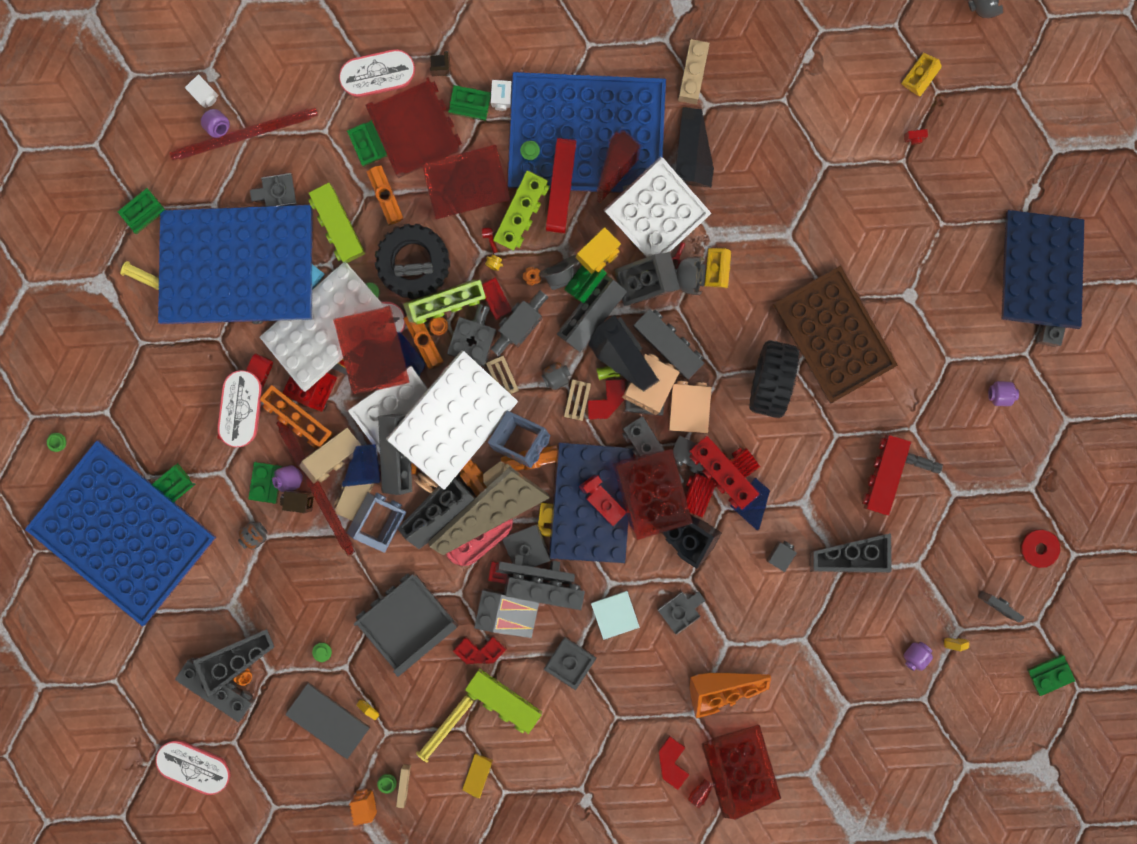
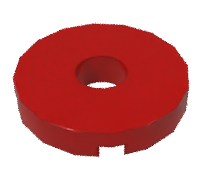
M1042 529L1027 533L1020 545L1023 559L1037 568H1046L1054 564L1061 552L1057 537L1051 532ZM1039 543H1042L1045 547L1044 552L1041 554L1036 552V546Z

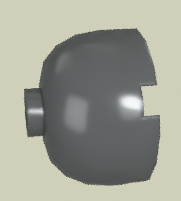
M999 0L968 1L971 12L975 11L982 18L989 19L1003 14V5L998 6Z
M703 257L685 258L679 263L678 269H675L680 290L686 294H702V291H699L700 286H704L706 275L705 264H701V261L704 260Z

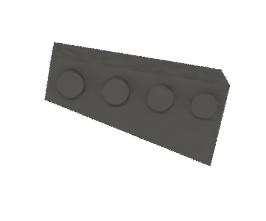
M891 533L810 552V572L890 573L892 572Z
M267 629L193 661L208 698L274 648Z

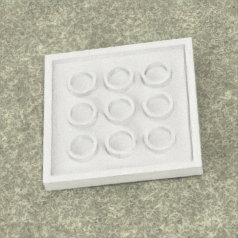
M659 157L604 209L609 217L646 257L670 252L711 214L663 157Z
M410 366L351 407L348 412L380 454L378 416L389 414L407 415L428 388L413 367Z

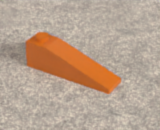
M705 673L691 677L689 690L695 717L700 718L720 712V707L727 704L733 706L740 698H751L768 690L771 681L770 674Z

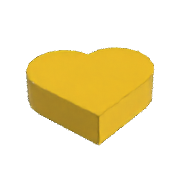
M945 638L944 647L961 652L969 648L970 641L966 639Z
M361 699L356 704L364 714L376 721L380 713Z

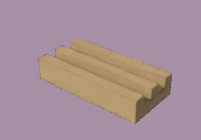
M504 356L486 363L492 378L498 382L491 366L495 364L507 392L512 394L519 391ZM500 361H502L505 370L508 374V377L512 383V386L514 388L512 390H510L508 383L505 379V376L498 363Z
M572 379L564 417L583 421L591 383ZM575 384L579 385L573 409V414L571 415L569 414V410L571 406ZM585 386L586 391L580 416H576L582 387Z
M403 765L401 768L396 805L398 808H404L406 805L411 765Z

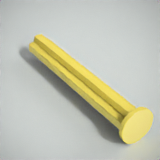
M129 261L123 264L120 271L122 276L127 275L159 290L158 277L130 265Z
M466 695L421 751L416 752L419 758L428 763L429 756L473 704V700Z

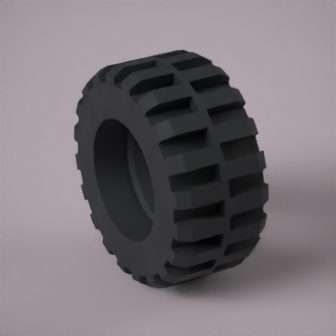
M404 224L403 227L399 228L397 226L393 228L394 231L391 233L387 232L384 235L385 239L383 241L380 240L378 244V251L375 252V268L383 284L394 294L403 298L416 299L437 292V289L444 284L445 278L448 277V269L450 267L449 252L442 239L430 228L423 227L420 224ZM406 245H421L430 255L433 273L425 274L415 280L396 276L394 267L397 253Z
M772 340L764 343L751 388L749 409L753 413L775 418L785 415L798 372L800 353L796 346Z

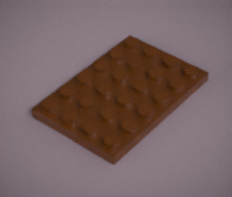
M841 265L773 304L830 404L898 366Z

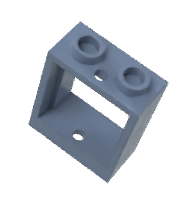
M507 411L488 444L494 451L531 468L538 461L543 447H546L549 443L550 434L544 427ZM517 425L538 435L525 457L504 447Z
M368 492L346 533L353 539L385 553L406 511L401 508L402 504L394 500L388 502L385 500L386 497L376 492L374 495ZM375 502L392 510L378 538L360 531Z

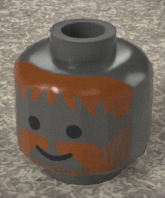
M556 362L543 369L544 374L541 376L547 388L557 390L569 383L568 376L571 374L566 365L562 366L560 362Z
M251 521L239 530L240 539L238 542L244 549L248 547L251 550H255L266 541V534L268 532L260 522Z

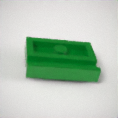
M454 85L448 113L486 121L491 101V92Z
M373 120L347 130L363 167L388 156Z
M146 188L121 208L118 213L133 232L138 234L165 211V208H163L150 189Z
M582 265L564 290L577 300L585 303L607 272L602 269L600 272L595 271L591 274Z
M254 462L248 500L277 504L279 490L274 487L272 479L275 471L283 466Z
M177 463L151 485L158 488L166 497L175 502L196 484L192 483L188 474Z
M1059 655L1027 669L1039 696L1075 682V678L1064 655Z

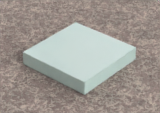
M627 591L591 603L603 640L640 628Z

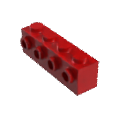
M885 435L884 438H881L879 443L881 451L879 456H876L873 464L875 471L868 480L869 491L864 494L862 500L864 509L887 516L890 515L911 441L891 435Z
M705 436L689 450L691 453L689 458L696 465L701 464L704 468L702 472L709 480L713 478L717 482L715 487L722 494L726 492L730 497L728 501L735 509L737 507L743 509L759 495L756 489L708 436Z

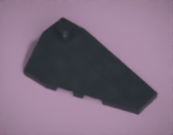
M683 107L675 172L686 185L711 188L714 166L702 109Z
M615 315L597 327L588 345L598 360L608 365L612 370L622 375L643 392L660 381Z
M653 495L650 496L643 510V513L655 528L659 529L666 537L665 540L676 549L678 556L696 569L700 567L714 549L722 532L708 523Z

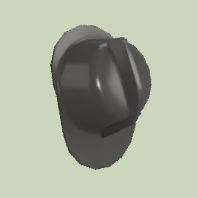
M573 255L552 267L542 270L539 276L546 278L552 290L564 287L572 280L573 266L579 261L576 259V255Z

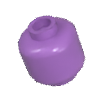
M217 109L208 110L201 118L202 128L211 137H222L229 130L230 122L228 118Z
M997 381L993 386L989 387L988 398L995 406H1012L1015 400L1019 398V390L1015 388L1013 382Z
M288 465L275 471L272 482L274 487L278 488L281 492L292 491L300 487L303 476L298 468Z
M923 642L912 643L903 655L906 660L905 665L912 671H915V669L923 671L933 659L932 650Z

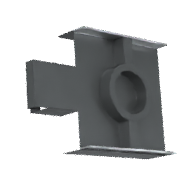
M288 173L261 178L263 188L250 190L251 201L265 200L266 207L297 205L292 180L293 174Z
M681 591L657 610L677 635L700 618L695 608L705 602V599L699 591L688 599Z

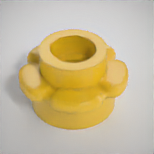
M495 255L486 257L485 265L489 268L499 271L500 267H503L502 259Z

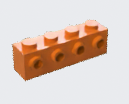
M273 385L259 399L264 403L262 405L264 409L269 413L274 411L278 414L277 419L285 425L288 423L294 427L292 431L300 437L303 435L309 439L307 443L315 449L317 447L321 448L334 436V433Z

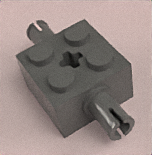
M539 290L529 303L525 301L522 303L518 302L511 310L513 314L509 318L505 317L499 324L501 337L490 349L500 356L509 344L513 343L519 347L543 319L542 315L538 313V309L549 297Z
M478 304L474 319L471 321L459 317L447 352L449 356L456 357L460 351H464L479 366H486L491 351L490 348L497 333L496 329L484 324L490 307L484 306L483 309V305ZM472 338H474L477 344H473L472 347H470L468 340H472Z

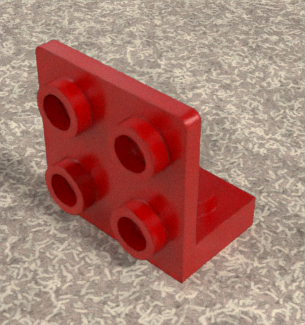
M326 373L305 392L290 375L282 393L307 407L322 412L338 377Z

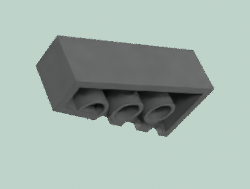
M455 477L445 490L438 486L398 527V530L408 542L420 549L475 499V496Z

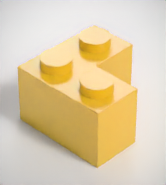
M603 228L577 253L576 259L591 274L595 271L600 272L606 266L605 263L607 261L611 263L618 256L617 254L620 252L618 249L621 243L606 228Z

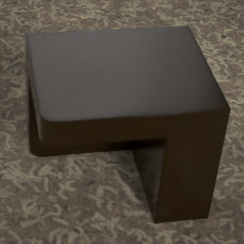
M444 51V55L430 56V73L432 77L451 75L448 51Z

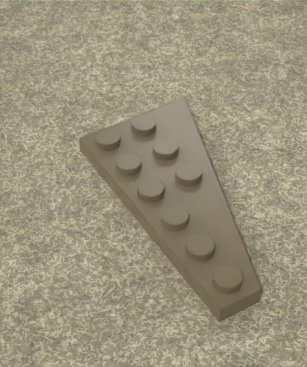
M509 467L428 542L429 547L445 555L550 497L543 489Z

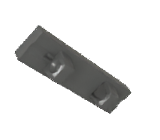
M522 555L513 556L512 564L505 562L496 564L495 572L509 575L517 573L527 578L539 577L546 581L555 580L564 584L573 583L575 574L560 572V562L558 561L550 563V570L523 566Z

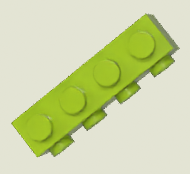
M529 170L526 171L493 241L513 251L516 247L520 248L524 240L521 236L524 230H529L533 222L530 220L533 212L537 214L541 205L538 201L541 195H546L550 187L547 185L548 180Z
M327 183L309 192L311 197L308 199L313 210L317 209L319 213L317 219L322 227H326L328 233L325 235L329 243L334 244L336 248L334 254L338 261L342 260L343 263H349L365 255L366 253L333 186Z
M474 279L405 302L403 305L409 322H415L417 325L426 322V318L432 316L433 318L442 317L445 315L444 312L450 310L451 312L462 310V306L468 304L469 306L477 305L480 303V300L486 297L481 281Z
M480 668L465 689L470 698L473 700L479 699L483 702V706L486 709L499 713V717L503 721L512 722L515 724V729L521 733L526 732L529 734L542 716L540 709Z

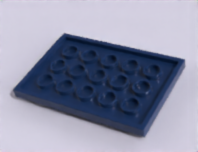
M1013 210L1006 212L1001 320L1080 329L1082 327L1085 219Z
M558 443L549 549L550 559L625 563L634 458L632 450L634 448ZM593 475L600 477L602 483L599 485L627 512L614 526L586 500L590 493H583L579 488L582 483Z

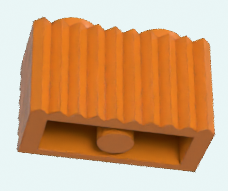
M357 790L349 804L352 810L350 813H352L351 817H353L354 826L371 823L377 814L373 790Z

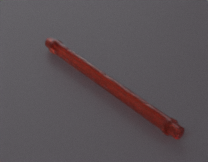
M316 107L309 110L307 108L225 134L218 138H211L178 148L176 151L170 152V157L172 161L176 159L181 160L311 120L312 117L318 116Z
M278 421L276 423L279 428L278 431L290 450L308 487H310L342 550H345L347 556L355 553L352 547L353 544L319 481L313 484L299 466L306 457L289 425Z

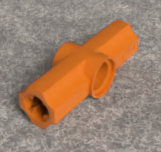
M382 165L370 168L366 172L388 225L402 221L404 217ZM389 191V198L386 200L381 199L382 192Z
M407 316L404 317L403 320L429 370L444 363L425 324L416 325L415 322H409ZM422 336L428 337V342L425 345L419 344V339Z
M557 445L543 448L538 461L531 468L507 456L501 457V462L506 465L509 464L516 471L522 469L529 470L541 467V465L556 463ZM529 450L521 451L519 455L525 457Z
M470 459L460 470L459 475L477 497L487 486L484 484L483 472Z

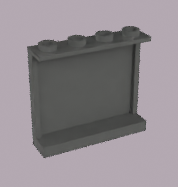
M409 573L399 580L402 584L397 588L393 585L385 592L387 596L383 600L378 598L370 605L372 607L371 610L367 613L363 610L355 617L357 621L354 625L359 626L394 668L393 672L397 677L459 626L415 573L411 576Z

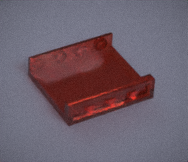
M429 77L426 78V82L376 104H373V102L366 104L369 115L398 178L461 151L459 145L462 142L458 133L453 134L451 128L454 127L450 116H445L444 110L447 108L443 99L438 100L436 93L439 90L435 81L431 82Z

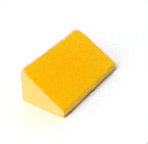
M923 52L901 84L920 97L941 69L940 60Z
M708 248L705 277L706 287L728 288L731 250L726 248Z
M478 754L474 755L463 791L480 799L493 762L492 759Z

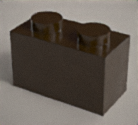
M284 491L280 498L282 511L312 512L315 492Z

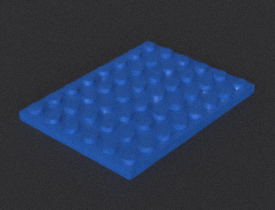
M513 72L508 188H519L526 171L529 170L548 180L547 185L550 186L548 190H551L557 138L577 140L571 191L622 193L624 191L622 186L632 184L659 157H663L666 79ZM526 141H534L540 148L539 156L534 160H526L521 155V146Z
M311 205L163 211L160 214L158 323L189 324L312 320L313 208Z
M98 440L25 530L141 626H145L217 537Z

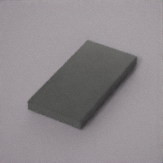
M310 683L305 686L285 714L346 759L349 758L370 729V726Z

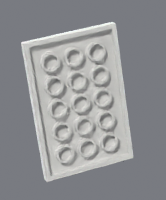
M342 263L312 290V320L277 321L260 336V339L300 388L306 392L392 314L348 263Z
M460 351L386 440L445 490L496 429L506 412L511 411L518 401L464 351Z

